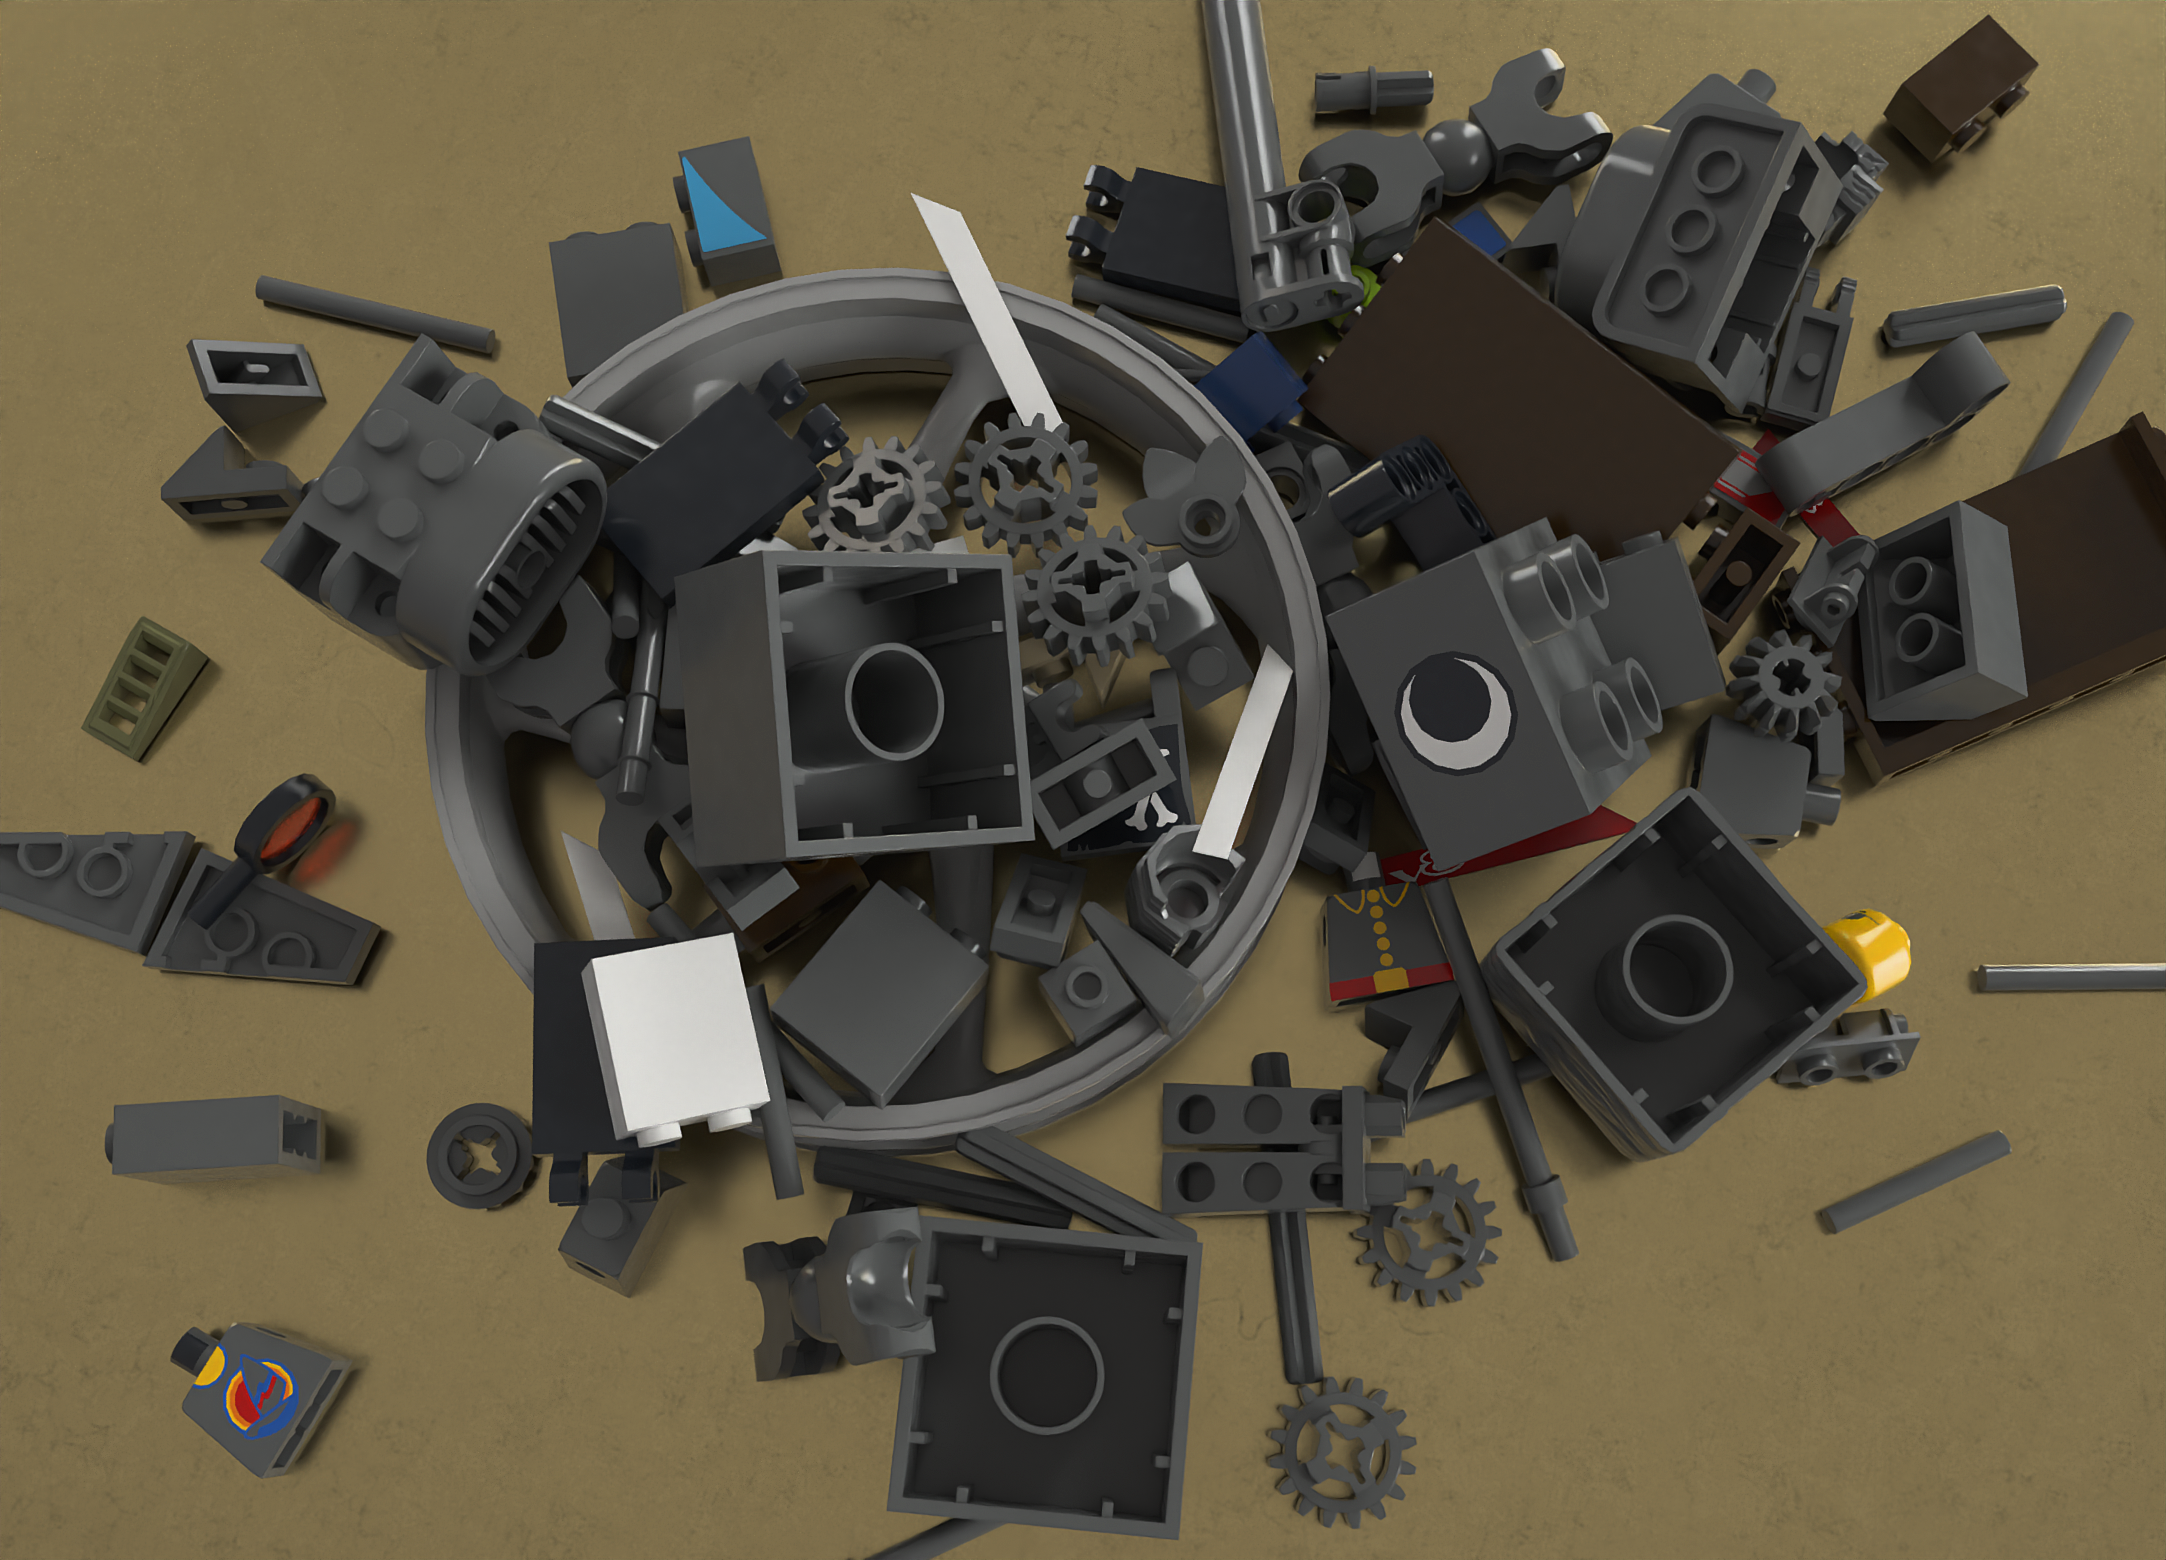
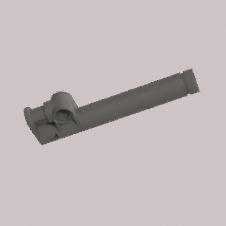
M1201 0L1242 323L1247 328L1255 331L1271 332L1351 312L1360 306L1364 300L1363 283L1358 278L1352 276L1350 260L1354 255L1353 242L1355 241L1356 230L1339 187L1333 182L1324 179L1310 180L1286 187L1261 1ZM1332 289H1336L1338 292L1336 296L1332 295Z

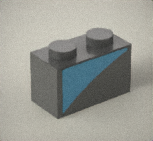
M746 136L679 151L683 175L672 177L681 214L692 212L695 229L684 231L693 267L704 265L711 287L782 271L750 137Z

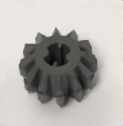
M1785 629L1776 631L1770 637L1769 643L1760 637L1750 640L1745 646L1746 655H1737L1729 665V671L1737 679L1730 681L1725 687V696L1743 700V703L1734 711V720H1745L1752 715L1757 720L1754 726L1755 737H1764L1774 726L1781 743L1790 742L1797 735L1798 730L1805 735L1810 736L1822 726L1820 717H1830L1838 707V702L1830 693L1835 692L1841 686L1842 677L1823 671L1833 660V652H1823L1815 657L1809 652L1812 647L1811 635H1803L1792 646ZM1779 678L1787 682L1785 692L1788 695L1778 690L1781 683Z

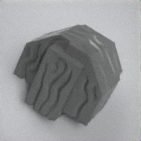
M1825 131L1815 141V144L1843 184L1841 193L1817 247L1828 240L1835 245L1863 220L1884 190L1876 181L1889 163L1867 144H1863L1862 139L1858 138L1857 134L1853 131L1841 143L1832 140ZM1790 174L1784 191L1792 187L1795 182V175Z
M1202 824L1173 826L1168 833H1163L1136 864L1124 889L1129 927L1171 958L1183 944L1191 950H1195L1212 934L1228 904L1220 897L1233 883L1240 867L1246 860L1232 848L1228 860L1192 852Z

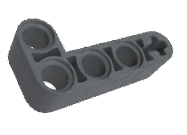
M1971 331L1937 351L1912 376L1783 440L1763 454L1755 462V466L1790 517L1795 516L1948 437L1978 415L2011 382L1975 331Z

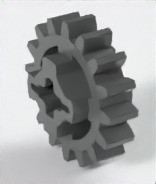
M1011 413L1008 419L1009 429L1000 432L995 425L987 422L984 424L986 442L983 445L969 439L964 444L966 457L971 463L961 462L955 464L956 481L963 484L954 489L957 507L969 508L963 515L964 526L968 531L984 526L982 533L984 547L990 549L1002 539L1007 541L1008 554L1012 555V558H1016L1021 544L1031 545L1035 557L1039 558L1038 552L1041 548L1044 549L1045 541L1052 539L1056 545L1062 548L1059 535L1063 533L1068 534L1067 528L1069 526L1084 532L1085 527L1088 525V515L1082 508L1089 509L1096 508L1098 490L1090 487V485L1098 481L1097 464L1083 463L1088 457V444L1085 440L1077 441L1071 445L1068 444L1070 433L1067 423H1061L1053 432L1045 430V418L1042 413L1036 414L1031 426H1022L1018 415ZM1060 464L1067 471L1071 481L1069 494L1064 491V485L1054 479ZM984 477L989 480L990 487L998 491L994 497L995 504L992 508L987 504L982 494ZM1032 479L1038 481V489L1027 484ZM1015 482L1025 486L1021 492L1015 490Z
M891 436L884 449H879L872 437H866L863 443V452L854 455L848 447L844 446L840 449V457L843 461L837 467L826 463L820 465L819 469L825 476L826 481L809 494L815 505L802 510L804 519L812 528L807 534L819 551L911 553L917 546L923 550H933L935 545L928 536V532L930 529L946 528L948 522L939 508L950 504L951 500L942 484L945 481L935 462L927 459L919 445L915 443L905 450L899 438ZM843 532H847L850 537H848V536H846V535H844V534H842V533H843Z
M1087 525L1084 530V540L1074 542L1072 537L1063 533L1059 535L1062 547L1059 552L1054 553L1041 548L1038 552V557L1043 570H1026L1024 577L1029 591L1021 594V600L1035 640L1044 638L1050 655L1055 657L1068 648L1072 664L1080 666L1087 654H1096L1100 666L1105 667L1109 664L1111 651L1119 649L1125 657L1131 659L1135 657L1132 643L1135 639L1140 638L1150 643L1157 639L1153 621H1168L1170 614L1166 599L1172 597V590L1168 573H1165L1161 554L1159 551L1148 553L1144 536L1139 534L1128 543H1125L1121 526L1114 525L1106 538H1099L1093 525Z
M1423 1159L1419 1162L1417 1176H1412L1406 1167L1407 1191L1417 1188H1430L1428 1194L1424 1197L1422 1205L1412 1210L1394 1204L1371 1206V1214H1364L1370 1218L1369 1225L1353 1230V1237L1369 1240L1371 1249L1362 1254L1358 1259L1361 1265L1378 1263L1381 1271L1373 1282L1378 1288L1394 1280L1399 1284L1396 1296L1397 1301L1407 1302L1413 1295L1414 1290L1420 1291L1423 1306L1434 1307L1438 1298V1290L1442 1289L1445 1296L1453 1303L1462 1300V1290L1459 1285L1461 1281L1474 1288L1481 1287L1484 1284V1280L1476 1267L1478 1263L1485 1265L1497 1263L1499 1257L1486 1249L1485 1245L1486 1240L1502 1236V1229L1485 1224L1484 1216L1490 1214L1497 1207L1494 1201L1477 1203L1473 1197L1481 1184L1477 1178L1461 1186L1456 1182L1458 1176L1457 1165L1449 1164L1442 1171L1441 1175L1438 1176L1434 1175L1431 1159ZM1455 1202L1460 1205L1467 1217L1470 1234L1461 1231L1452 1212ZM1432 1217L1435 1219L1433 1230L1437 1234L1442 1235V1239L1448 1242H1436L1428 1245L1423 1250L1419 1247L1421 1236L1413 1231L1412 1226L1407 1225V1223L1419 1224ZM1384 1231L1395 1235L1403 1255L1399 1266L1387 1250ZM1445 1256L1452 1260L1457 1259L1461 1261L1454 1271L1443 1277L1425 1278L1426 1273L1430 1271L1433 1261Z
M1334 1376L1324 1377L1323 1394L1319 1396L1307 1385L1301 1386L1298 1390L1303 1405L1298 1410L1286 1404H1282L1279 1408L1283 1417L1289 1421L1286 1430L1271 1429L1268 1437L1283 1444L1281 1454H1276L1267 1459L1268 1466L1286 1469L1288 1475L1276 1487L1281 1495L1290 1494L1296 1490L1301 1494L1295 1511L1303 1517L1315 1505L1320 1507L1321 1525L1327 1528L1332 1527L1337 1513H1344L1350 1528H1360V1511L1368 1509L1373 1516L1382 1520L1386 1517V1513L1381 1499L1387 1494L1392 1498L1403 1501L1406 1494L1395 1483L1398 1474H1415L1417 1468L1411 1463L1401 1460L1402 1450L1417 1445L1416 1437L1398 1435L1396 1427L1407 1417L1405 1411L1398 1409L1386 1413L1382 1407L1386 1402L1388 1392L1379 1388L1369 1398L1362 1396L1364 1389L1363 1379L1352 1377L1346 1392H1340ZM1337 1404L1355 1406L1371 1417L1355 1426L1340 1422L1330 1406ZM1308 1421L1309 1426L1314 1432L1311 1451L1308 1456L1301 1459L1298 1463L1297 1442L1303 1426ZM1325 1424L1339 1438L1347 1441L1355 1439L1358 1447L1351 1451L1350 1456L1354 1463L1352 1468L1357 1474L1358 1479L1353 1472L1348 1471L1341 1464L1332 1463L1328 1465L1325 1457L1333 1451V1447L1329 1440L1331 1435L1326 1429ZM1385 1441V1465L1379 1479L1376 1481L1370 1471L1374 1449ZM1330 1478L1344 1482L1354 1497L1349 1499L1329 1498L1321 1495L1312 1487Z

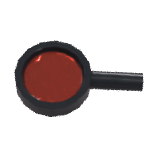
M306 773L292 777L273 789L256 805L243 822L235 838L234 852L237 858L187 912V915L202 928L208 930L258 874L267 875L282 869L302 854L327 825L335 808L336 796L334 792L315 775Z

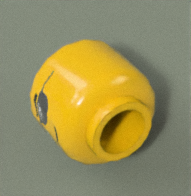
M1870 908L1858 910L1822 927L1867 979L1868 988L1863 997L1855 1003L1867 1002L1898 986L1908 976L1911 965L1908 935L1898 923L1891 920L1885 914Z

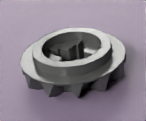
M474 1103L458 1108L439 1123L429 1141L426 1162L430 1179L437 1191L455 1205L468 1209L499 1207L511 1196L522 1191L523 1183L534 1166L532 1136L519 1119V1116L499 1105ZM466 1139L469 1142L485 1146L491 1140L497 1139L495 1142L496 1147L491 1155L497 1161L496 1166L501 1169V1172L498 1174L495 1171L478 1168L472 1174L468 1173V1167L472 1163L473 1157L467 1152L468 1147L461 1141Z

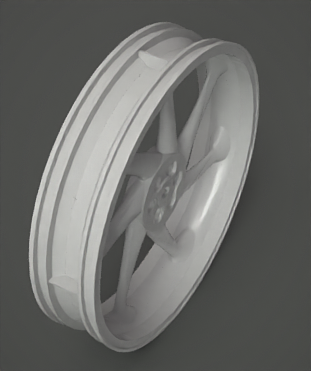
M908 268L836 270L785 278L732 293L675 317L628 344L582 378L563 398L663 444L739 381L752 394L756 390L764 372L772 364L783 358L800 376V383L858 372L912 370L952 374L941 396L909 446L911 447L915 443L919 445L927 459L935 462L945 479L974 419L986 403L1009 397V394L949 272ZM994 281L1052 401L1097 422L1135 447L1144 456L1149 448H1159L1175 452L1197 463L1204 449L1218 436L1225 437L1234 446L1244 465L1247 482L1240 499L1235 505L1240 517V533L1235 544L1224 554L1213 558L1193 556L1182 547L1159 551L1162 556L1165 573H1169L1190 561L1205 589L1229 606L1256 636L1261 659L1267 644H1269L1293 670L1264 754L1263 772L1253 818L1243 844L1233 849L1246 860L1240 867L1233 883L1220 897L1228 903L1224 914L1212 934L1205 942H1202L1200 947L1191 950L1183 944L1180 947L1179 954L1174 958L1175 961L1200 978L1205 1001L1175 1039L1172 1040L1169 1035L1164 1034L1136 997L1134 1012L1076 1048L1073 1042L1025 1065L997 1074L988 1070L982 1062L986 983L935 1046V1051L916 1068L883 1110L860 1092L834 1090L845 1102V1105L836 1116L827 1122H823L788 1081H783L795 1147L799 1149L817 1152L820 1146L848 1148L887 1157L931 1156L956 1151L954 1146L958 1133L979 1130L989 1126H994L1014 1137L1033 1132L1094 1105L1140 1076L1195 1028L1224 996L1254 953L1280 903L1286 883L1295 867L1315 811L1327 753L1330 711L1327 638L1316 584L1300 538L1272 481L1238 432L1198 389L1163 359L1103 321L1064 302L1008 283ZM551 434L557 442L593 461L603 473L607 488L629 471V469ZM1207 517L1205 519L1211 527L1210 535H1212L1219 529L1220 523L1214 518ZM1025 574L1013 576L1018 637L1032 632L1021 600V594L1029 591L1024 577ZM527 647L521 652L524 658H529ZM443 664L434 669H428L426 672L425 738L431 789L444 841L466 896L494 945L534 995V943L571 942L577 940L567 934L543 894L522 845L510 799L504 742L512 732L520 730L570 743L571 735L559 728L554 719L533 717L518 710L513 704L501 699L486 675L477 677L466 676ZM1028 685L1023 687L1024 707L1027 706L1028 702L1041 695ZM655 714L656 747L667 754L674 765H688L686 729L668 728L663 715ZM994 845L928 851L937 925L949 934L954 928L968 934L985 950L986 956L983 961L989 965ZM873 855L854 856L853 858L861 866ZM716 909L710 916L692 929L699 939L733 933L737 953L745 949L719 909ZM759 1108L750 1111L752 1123L732 1128L765 1141Z

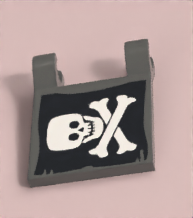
M1174 668L1151 671L1149 676L1155 717L1146 718L1143 721L1177 780L1061 845L1062 861L1148 851L1163 833H1168L1173 826L1196 824L1178 681ZM1060 682L1044 685L1043 693ZM1072 704L1066 712L1065 721L1071 731L1076 732L1085 726L1075 728ZM1137 720L1099 724L1097 726L1106 727L1111 736Z

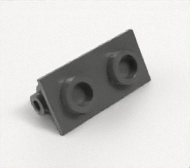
M1823 535L1819 537L1787 600L1788 604L1793 608L1798 622L1806 630L1814 632L1828 648L1834 646L1845 620L1854 614L1858 606L1857 594L1865 578L1863 574L1872 569L1879 559V548L1869 536H1852L1834 547Z
M1890 1008L1842 1013L1839 1021L1844 1035L1836 1036L1831 1022V1025L1823 1032L1812 1037L1779 1068L1776 1076L1777 1084L1801 1082L1804 1085L1814 1086L1830 1082L1839 1077L1865 1075L1871 1079H1882L1893 1076L1900 1071H1906L1921 1038L1919 1032L1908 1033L1905 1015L1903 1013L1893 1014Z

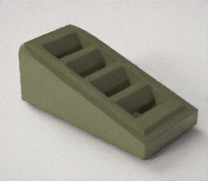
M142 615L124 642L81 729L138 762L208 656L189 641ZM158 649L171 655L166 665L152 659ZM144 670L159 678L154 689L138 680ZM129 691L147 701L142 712L123 702ZM115 712L135 723L130 735L108 723Z

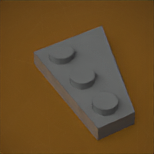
M164 831V834L105 832L104 835H66L63 832H0V908L146 956L196 836L188 831Z
M201 848L142 965L156 970L353 985L381 926L263 874H258L211 927L206 930L194 922L187 915V912L233 861Z

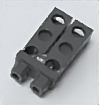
M1163 1083L1164 1145L1175 1150H1201V1148H1297V1152H1162V1214L1172 1218L1350 1211V1214H1371V1206H1384L1404 1202L1407 1200L1406 1165L1404 1163H1371V1138H1405V1102L1402 1099L1370 1095V1092L1363 1086H1342V1090Z

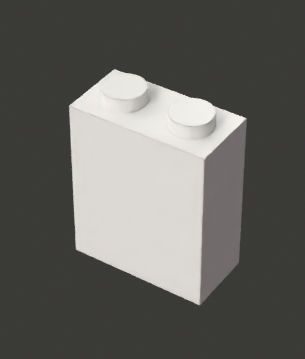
M733 933L594 958L590 960L581 972L616 1140L637 1136L638 1146L643 1148L682 1138L680 1126L707 1121L710 1132L744 1126L752 1123L750 1111H754L770 1101Z

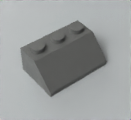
M1958 500L1875 539L1874 542L1877 544L1880 552L1879 559L1872 569L1863 574L1865 578L1857 594L1868 718L1874 721L1974 719L2027 698L2028 691L2008 527Z

